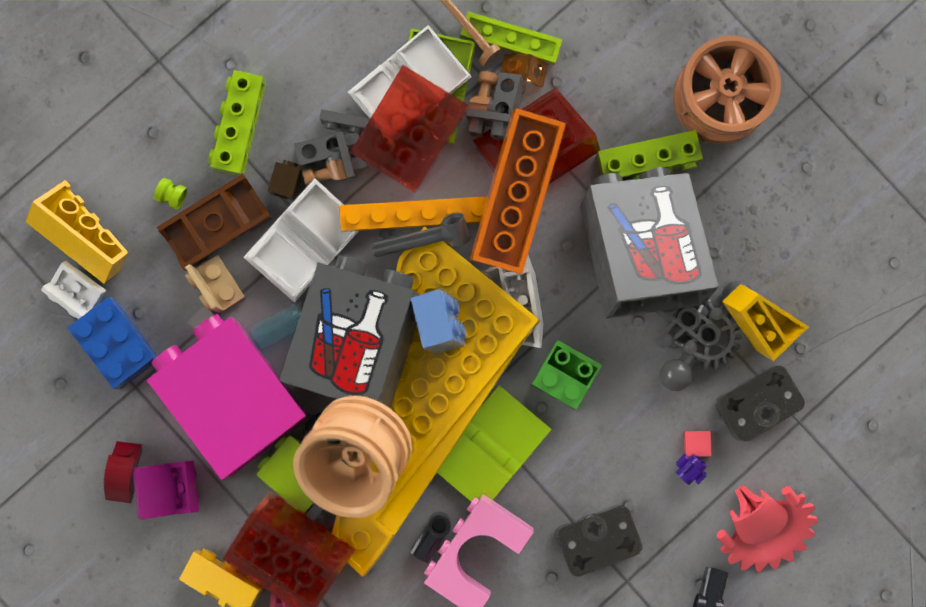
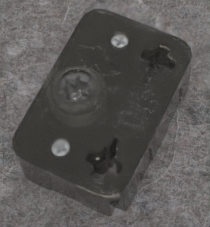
M781 365L766 368L763 372L749 378L727 393L720 395L716 398L718 403L715 404V407L729 428L728 430L733 438L737 441H749L801 411L805 401L787 370ZM773 376H778L779 379L776 381V384L766 385L773 379ZM739 400L733 406V409H727L726 406L729 405V401ZM763 409L770 411L768 415L769 420L762 419Z
M619 504L584 516L576 521L563 524L555 532L567 569L572 575L577 577L631 558L642 551V542L628 508ZM591 522L600 524L597 534L588 532ZM625 537H627L629 540H633V542L629 544L630 548L628 550L624 546H621V544L624 543ZM577 555L581 558H586L582 562L583 566L580 568L573 564L576 561L575 556Z

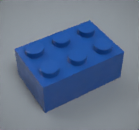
M109 296L67 327L113 389H122L151 367V362L158 356L117 300Z

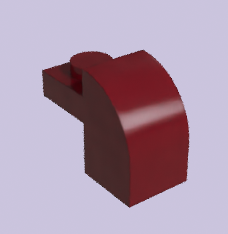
M116 441L113 453L108 456L105 468V500L131 504L135 492L133 470L138 466L143 451L142 444Z

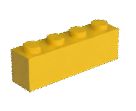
M65 180L33 201L26 223L105 284L120 272L128 252L108 229L104 230L99 224L100 219L95 213L90 214L84 207L83 199L79 195L75 196L70 190L71 185Z

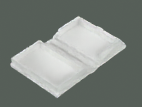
M427 25L397 50L395 54L349 90L348 93L390 144H392L467 82L471 75L430 26Z
M314 178L243 258L293 302H296L310 286L317 263L328 265L359 231H340L339 205L344 204Z

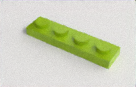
M467 11L466 18L490 46L497 44L502 50L552 65L556 64L563 39ZM462 28L460 37L474 41L467 31Z

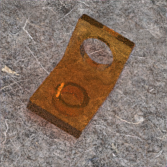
M505 54L501 73L522 75L524 80L538 87H543L548 63L532 54ZM536 65L540 68V75L537 79L534 76Z

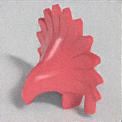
M745 485L735 490L740 502V517L733 510L730 511V515L736 530L732 538L725 530L718 531L716 535L723 544L720 548L723 554L731 553L727 559L730 564L740 561L742 571L747 570L754 564L755 570L759 573L767 563L773 569H778L781 558L792 562L794 560L793 551H805L807 549L802 540L815 536V532L809 527L816 524L818 519L816 516L810 515L815 507L812 503L804 504L806 500L804 494L796 495L790 486H786L782 489V494L787 501H778L763 490H760L764 498L759 497Z

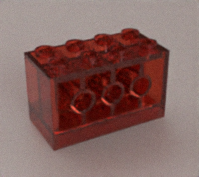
M269 492L250 513L222 559L291 607H317L355 549L345 540L334 536L323 525L317 524L308 518L304 512L296 510L286 503L282 497Z

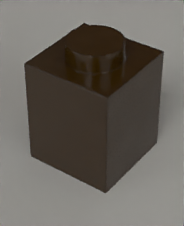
M283 160V164L275 163L268 188L270 195L295 201L303 174L302 170L297 167V163Z

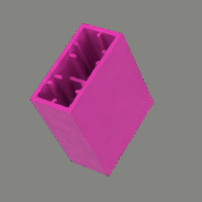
M214 314L193 330L194 335L199 340L183 353L177 345H174L162 352L151 362L157 373L147 379V382L220 479L225 480L243 469L283 436H286L307 420L310 415L287 384L279 381L280 375L239 321L232 317L223 321L218 314Z

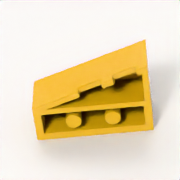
M742 284L722 301L755 351L773 362L809 328V326Z
M203 548L202 551L198 549L193 552L179 580L203 595L208 594L219 600L218 604L223 607L227 605L230 607L255 606L265 587V584L261 583L262 579L259 576L250 572L246 575L238 571V565L228 560H225L224 563L215 558L216 554L208 549Z

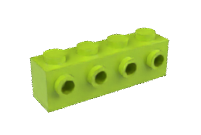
M234 70L232 77H228L226 83V91H228L227 100L222 101L220 115H222L221 125L216 126L214 139L217 141L215 149H211L208 163L211 164L210 167L215 172L237 177L245 174L266 86L263 76Z
M696 130L598 151L596 154L600 176L617 173L621 175L622 181L633 178V180L640 179V175L645 171L659 167L668 168L670 174L673 173L672 169L681 167L682 171L697 168V164L703 160Z

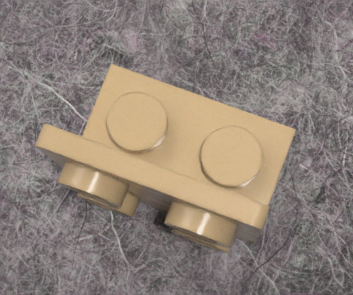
M219 255L198 268L190 264L185 267L188 271V274L185 276L193 288L196 287L197 290L201 291L202 295L199 298L206 309L221 314L246 298Z

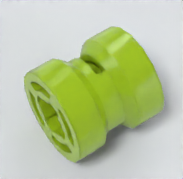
M164 177L158 183L153 199L160 203H168L170 208L179 210L186 199L188 188L182 185L175 187L171 180Z

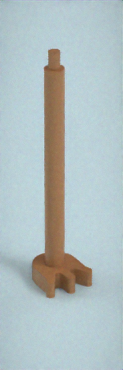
M440 0L484 51L478 61L482 67L499 55L501 51L497 44L490 46L451 0Z

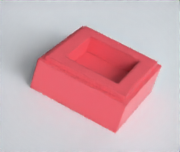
M684 431V453L688 457L693 453L698 457L711 456V432Z

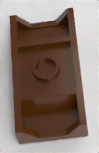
M241 174L162 223L157 229L170 245L182 269L188 272L185 268L187 265L190 264L196 267L207 260L208 256L246 232H252L271 220L272 217L246 176Z

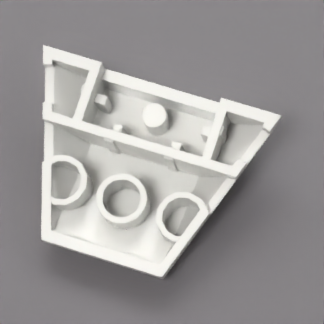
M529 256L527 257L523 274H517L493 266L485 271H481L541 320L522 345L542 348L543 317L536 274Z

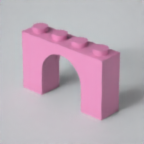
M484 494L479 499L473 498L466 509L470 512L465 520L459 519L452 530L456 533L452 540L448 541L446 539L438 551L441 556L437 562L432 560L424 571V574L427 575L424 583L458 607H483L491 594V590L467 575L462 569L459 562V549L463 543L474 536L486 535L497 539L519 554L534 531L532 526Z

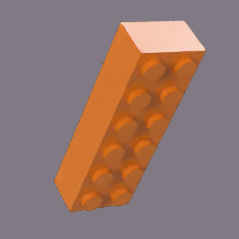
M517 108L512 111L469 260L517 274H523L566 123Z

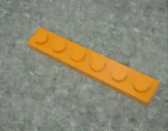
M488 196L339 205L340 231L441 226L443 218L452 213H462L466 224L480 223Z

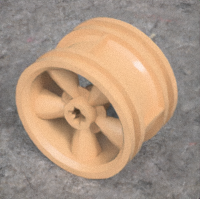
M360 396L339 398L331 402L324 409L312 431L308 433L298 447L293 462L295 477L304 493L324 510L349 518L369 516L380 510L389 498L396 480L401 476L410 460L412 441L403 421L384 404ZM327 440H341V444H329ZM344 459L349 465L354 466V468L346 465L341 460ZM374 460L380 473H373L369 463Z

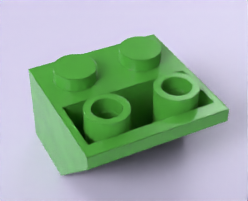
M557 340L533 379L531 386L569 408L577 410L602 365Z

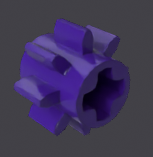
M694 453L690 457L684 454L676 462V465L679 467L676 474L688 485L693 481L699 485L707 477V473L704 471L707 468L706 463Z

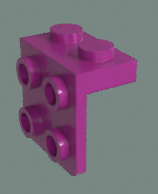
M194 460L137 467L133 470L139 519L199 512V495L197 493Z

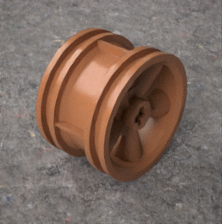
M722 36L712 39L694 52L677 78L673 92V104L676 115L687 131H697L698 139L717 145L738 142L750 135L775 109L781 92L779 69L770 53L751 39L741 36ZM715 60L732 62L731 69L720 70ZM694 71L711 80L710 90L693 93L692 76ZM746 71L749 72L755 83L748 84L743 74ZM724 86H732L733 90H725ZM745 97L758 103L754 117L748 121L745 120L739 103ZM716 101L725 106L723 122L714 120L704 113Z

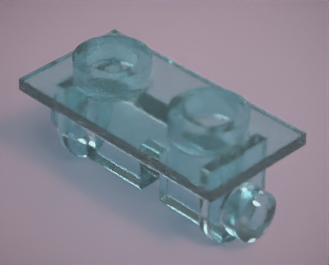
M293 304L251 326L252 335L255 341L258 342L261 350L294 333L300 313L296 305Z

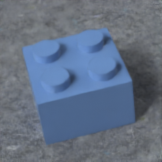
M441 289L411 298L424 349L438 354L465 346L464 338H467L463 323H459L457 314L460 313V307L456 298L453 299L450 294Z

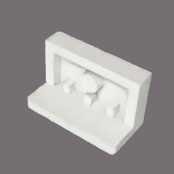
M67 260L60 264L51 282L43 285L41 289L51 301L58 303L71 316L78 319L97 306L106 292L103 287Z

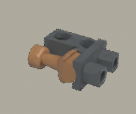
M480 71L478 83L481 84L478 96L470 99L469 108H467L465 114L469 120L468 132L471 136L483 137L485 126L492 127L491 137L504 141L512 111L516 108L518 109L521 95L525 92L526 83L522 75L500 72L498 76L490 71ZM496 86L494 98H491V87Z
M342 131L294 143L300 166L305 167L321 161H325L327 166L316 172L312 168L302 170L306 187L314 178L318 182L330 179L343 181L355 178L357 173L369 169L365 155L352 158L350 149L362 146L359 133L346 134Z

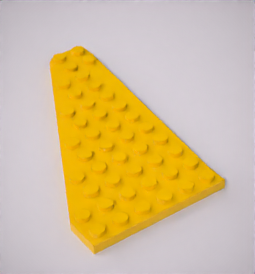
M444 241L405 250L399 257L396 271L414 277L411 290L416 291L420 295L441 289L450 294L453 299L456 298L460 307V313L457 314L459 323H463L467 338H464L465 346L435 354L423 348L419 329L416 326L391 405V410L399 416L409 431L412 441L410 460L401 476L396 480L389 498L380 510L372 515L360 518L336 515L332 531V544L335 551L361 576H366L383 555L523 342L541 321ZM374 460L370 462L373 473H380Z

